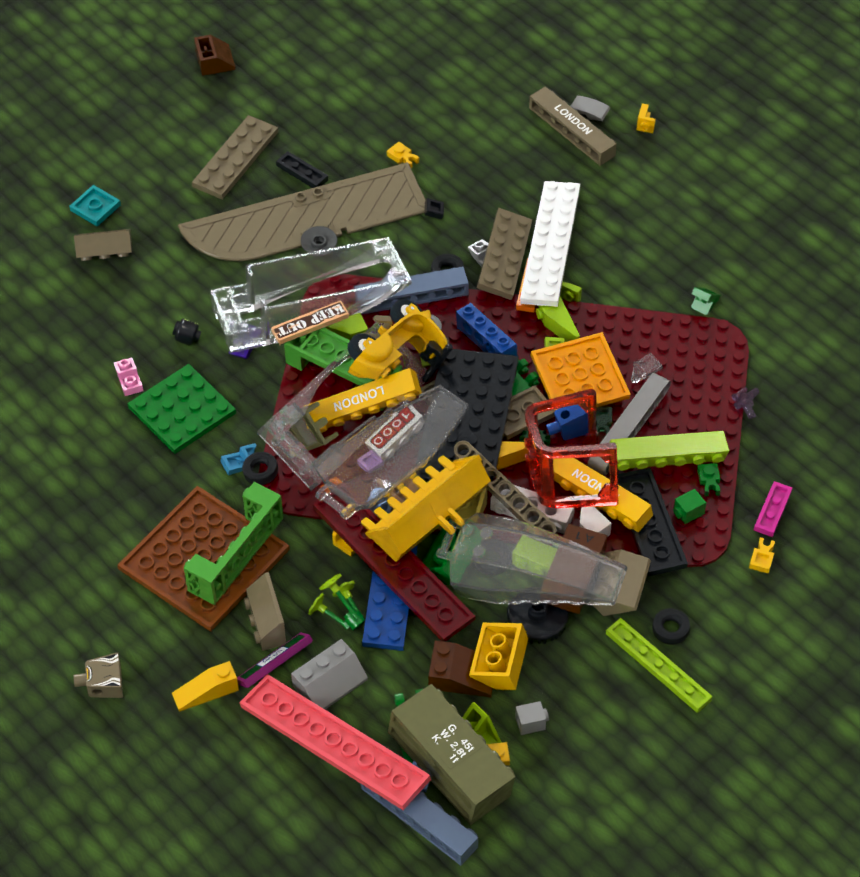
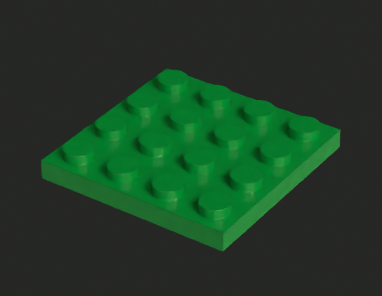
M187 364L127 403L128 408L174 454L236 414V409L190 364Z

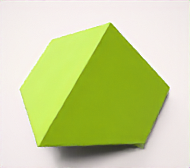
M472 702L462 718L470 722L472 729L485 739L486 744L502 743L489 715L475 702Z

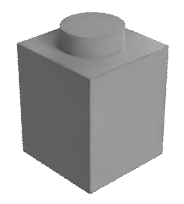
M541 701L516 706L515 718L521 735L546 730V721H549L547 709H543Z

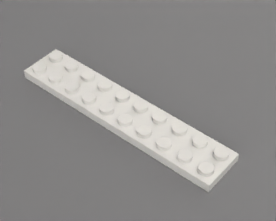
M544 182L520 296V304L558 307L580 193V184Z

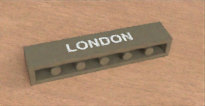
M546 86L530 95L529 109L599 166L616 156L617 144L615 141L610 139L602 130L595 127L588 119H585L577 110L570 107L566 101L559 98Z

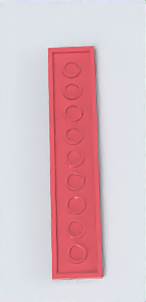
M268 674L239 702L241 708L403 811L431 781L430 775Z

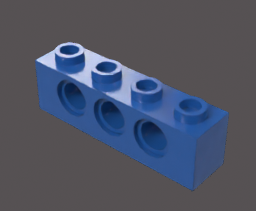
M472 303L456 311L457 328L482 351L518 356L517 344Z

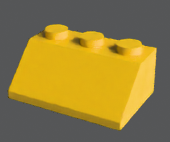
M483 622L469 676L496 690H516L528 643V636L523 624Z

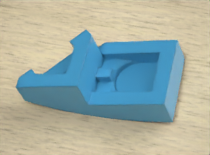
M256 443L241 446L237 453L221 456L220 462L228 475L242 471L245 459L255 452Z

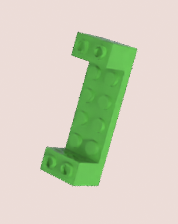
M321 328L284 344L286 364L300 371L309 362H312L359 386L375 380L358 378L348 373L350 366L355 361L348 352L350 340L326 328ZM399 364L395 370L391 368V372L388 375L402 371V365Z
M256 482L247 487L242 495L245 518L251 522L247 527L244 526L239 537L230 543L226 553L218 558L216 564L195 554L184 565L187 591L213 605L218 602L283 520L281 495Z

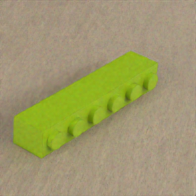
M724 431L611 439L606 449L611 470L618 469L620 471L629 468L644 469L653 466L661 468L666 465L682 466L691 463L696 465L704 462L720 463L725 460L729 453Z

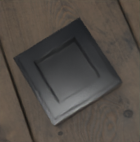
M427 198L425 201V216L442 220L444 216V202Z

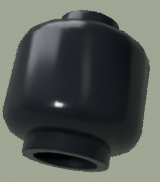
M183 318L181 321L176 322L172 335H175L176 341L190 346L194 341L198 342L201 331L198 330V323Z

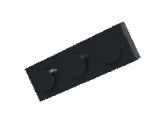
M289 151L276 161L277 167L312 188L322 186L328 181L327 174Z

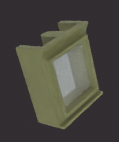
M319 402L303 407L283 420L303 453L326 445L339 435L338 432H335L324 438L320 429L327 425V418L323 417L316 422L313 421L309 412L320 405Z

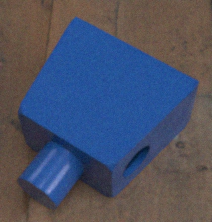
M582 397L555 410L556 421L546 425L550 436L560 432L563 440H569L593 432L590 412Z

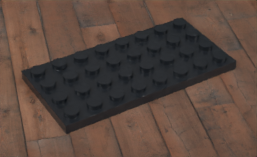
M453 349L437 371L414 478L419 476L426 482L431 480L432 478L425 472L428 466L434 467L439 472L442 471L444 467L438 462V458L442 455L451 462L456 460L454 446L459 441L469 442L497 469L519 356ZM462 450L459 454L466 455L469 451ZM495 476L489 477L491 480L490 482H493L495 480Z

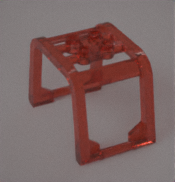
M587 389L533 403L525 410V422L528 428V438H524L525 449L528 450V454H525L526 466H528L537 498L546 507L573 508L616 506L619 504L617 445L615 442L598 444V433L596 430L597 402L594 389ZM577 404L586 413L588 412V433H586L581 441L558 447L544 445L538 430V413ZM601 457L605 463L609 462L610 483H605L598 494L555 497L553 459Z

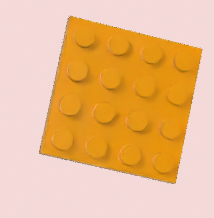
M603 332L531 351L530 356L554 411L581 397L588 410L630 399L629 389Z

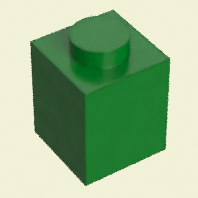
M693 489L675 498L673 512L678 519H681L686 524L705 514L706 501L696 489Z

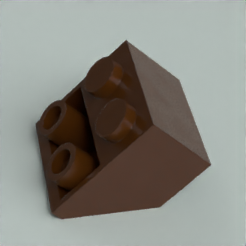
M212 35L194 37L195 52L202 76L236 70L228 43Z

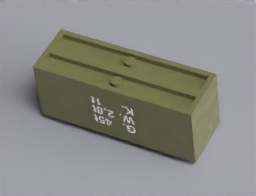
M430 684L391 711L388 733L410 758L417 763V766L430 775L432 783L470 825L510 797L516 777L513 770L501 761L496 751L488 747L485 739L472 729L470 722L459 715L457 708L453 704H449L441 690L436 689Z

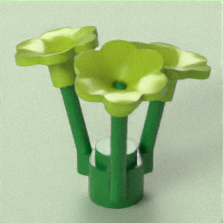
M336 574L319 589L330 588L333 592V597L338 596L349 611L344 616L346 620H342L329 611L327 606L322 604L324 593H321L315 599L308 615L311 616L318 610L342 624L346 630L351 628L354 631L365 622L350 592L354 588L355 582H345L338 586L336 582L342 575Z

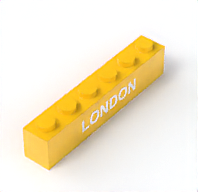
M407 368L388 375L384 379L380 378L316 401L320 405L309 412L314 422L323 417L327 418V425L320 429V432H325L327 428L344 425L348 420H358L363 417L362 415L378 413L380 409L385 407H395L401 401L414 400L416 396L422 394L417 373L411 368Z
M558 448L542 464L544 475L548 480L556 481L564 490L572 491L581 500L586 498L597 510H603L611 519L621 521L630 530L634 529L639 532L653 516L651 504Z

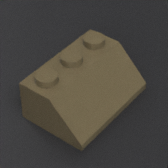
M131 229L74 235L76 258L81 257V261L92 260V256L106 259L110 258L111 254H117L118 257H126L132 252Z
M622 549L605 552L590 603L602 616L636 611L651 560Z
M266 572L246 589L247 597L244 598L246 610L250 609L251 611L249 615L251 627L255 626L256 631L253 632L256 644L260 643L262 651L279 647L286 643L283 617L269 572Z

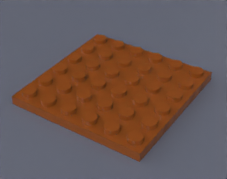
M196 486L117 566L124 574L211 632L247 595L246 589L264 573L269 572L290 550V546L271 534L215 605L187 591L184 565L187 560L192 559L195 554H198L216 564L218 558L226 553L230 543L239 537L244 526L247 527L251 522L241 513L199 486Z

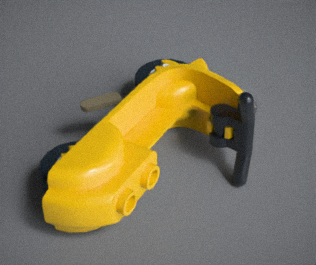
M400 299L392 306L390 316L375 315L373 317L375 322L384 323L377 330V334L358 333L352 337L348 343V352L355 361L350 366L348 373L358 378L378 380L382 377L384 379L391 372V368L395 370L401 363L399 359L402 354L397 349L408 341L420 353L421 359L431 365L422 377L423 382H428L453 350V346L449 344L443 332L431 319L430 310L422 312L420 307L414 302Z

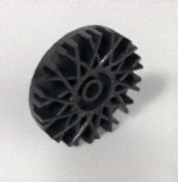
M531 586L518 591L512 596L507 606V623H522L528 640L530 639V644L533 643V640H538V644H541L542 640L546 644L547 639L551 638V641L554 638L558 639L559 633L563 634L568 623L569 611L548 605L541 599L542 586Z

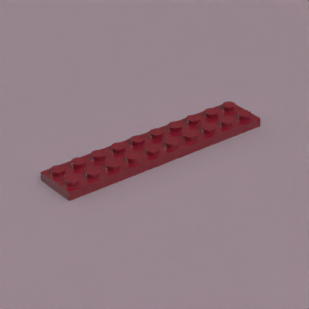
M342 483L312 504L313 509L441 641L446 642L475 621V615L411 550L395 562L365 534L368 530L361 524V521L367 517L376 524L380 519L345 483Z

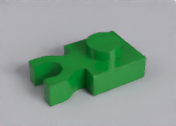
M699 464L697 472L700 485H705L704 496H709L710 489L714 490L716 495H720L718 464Z

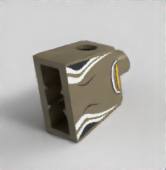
M119 653L88 660L85 662L86 673L73 675L75 687L87 686L90 697L123 698Z

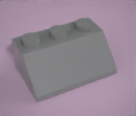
M342 639L291 673L292 686L296 691L325 710L368 680L357 656Z

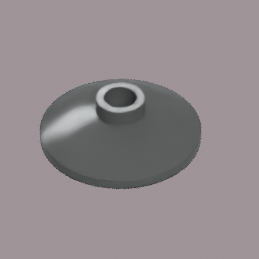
M324 226L311 227L301 236L302 248L312 255L328 254L337 245V236L334 231Z

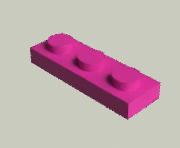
M773 482L754 526V531L773 537L793 487Z

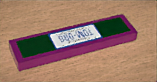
M300 632L238 676V685L249 688L312 643L311 636Z

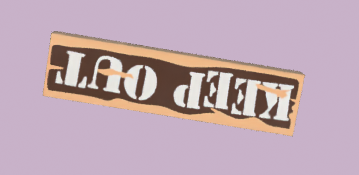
M340 300L273 326L271 331L279 345L347 319L349 318V313Z

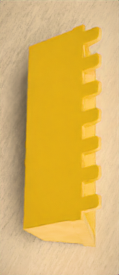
M444 455L439 457L438 462L444 469L439 472L434 467L428 466L425 472L432 478L428 482L419 476L413 478V483L419 489L413 493L406 486L402 487L400 493L406 500L400 503L394 497H390L387 503L394 510L389 514L381 507L376 508L374 513L381 520L375 524L369 518H364L361 524L368 530L365 534L397 562L439 526L451 535L455 533L454 527L447 520L450 518L458 526L462 527L465 524L464 520L456 512L480 494L491 481L481 462L480 455L456 459L453 462Z

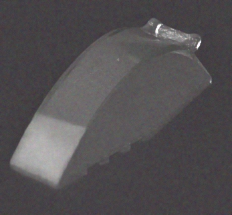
M438 385L419 394V398L411 402L406 400L402 402L403 406L394 410L389 408L386 410V414L377 418L375 415L370 417L312 462L313 468L325 484L316 492L315 497L319 501L323 500L338 511L344 520L349 519L356 511L369 509L397 494L402 487L407 486L433 460L459 425L469 405L443 386ZM334 493L349 505L344 507L329 494Z

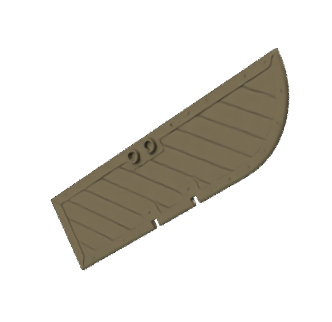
M407 162L178 225V228L189 244L208 256L226 261H250L302 247L301 236L311 227H327L334 231L337 237L343 236L342 231L344 230L350 234L425 213L426 200Z

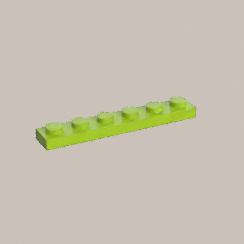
M622 618L606 630L608 637L696 713L700 712L712 701V695Z

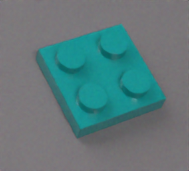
M92 185L69 207L71 212L93 225L99 226L121 206V202L116 197Z

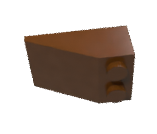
M435 640L428 685L432 684L441 691L491 697L493 689L469 676L475 654L474 650L457 643Z

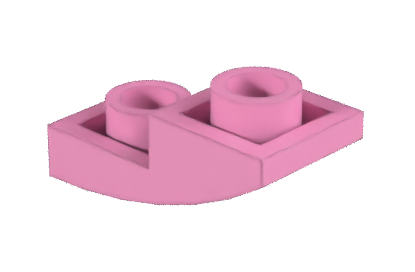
M129 358L115 362L114 366L124 395L128 396L142 392L143 386L133 359Z

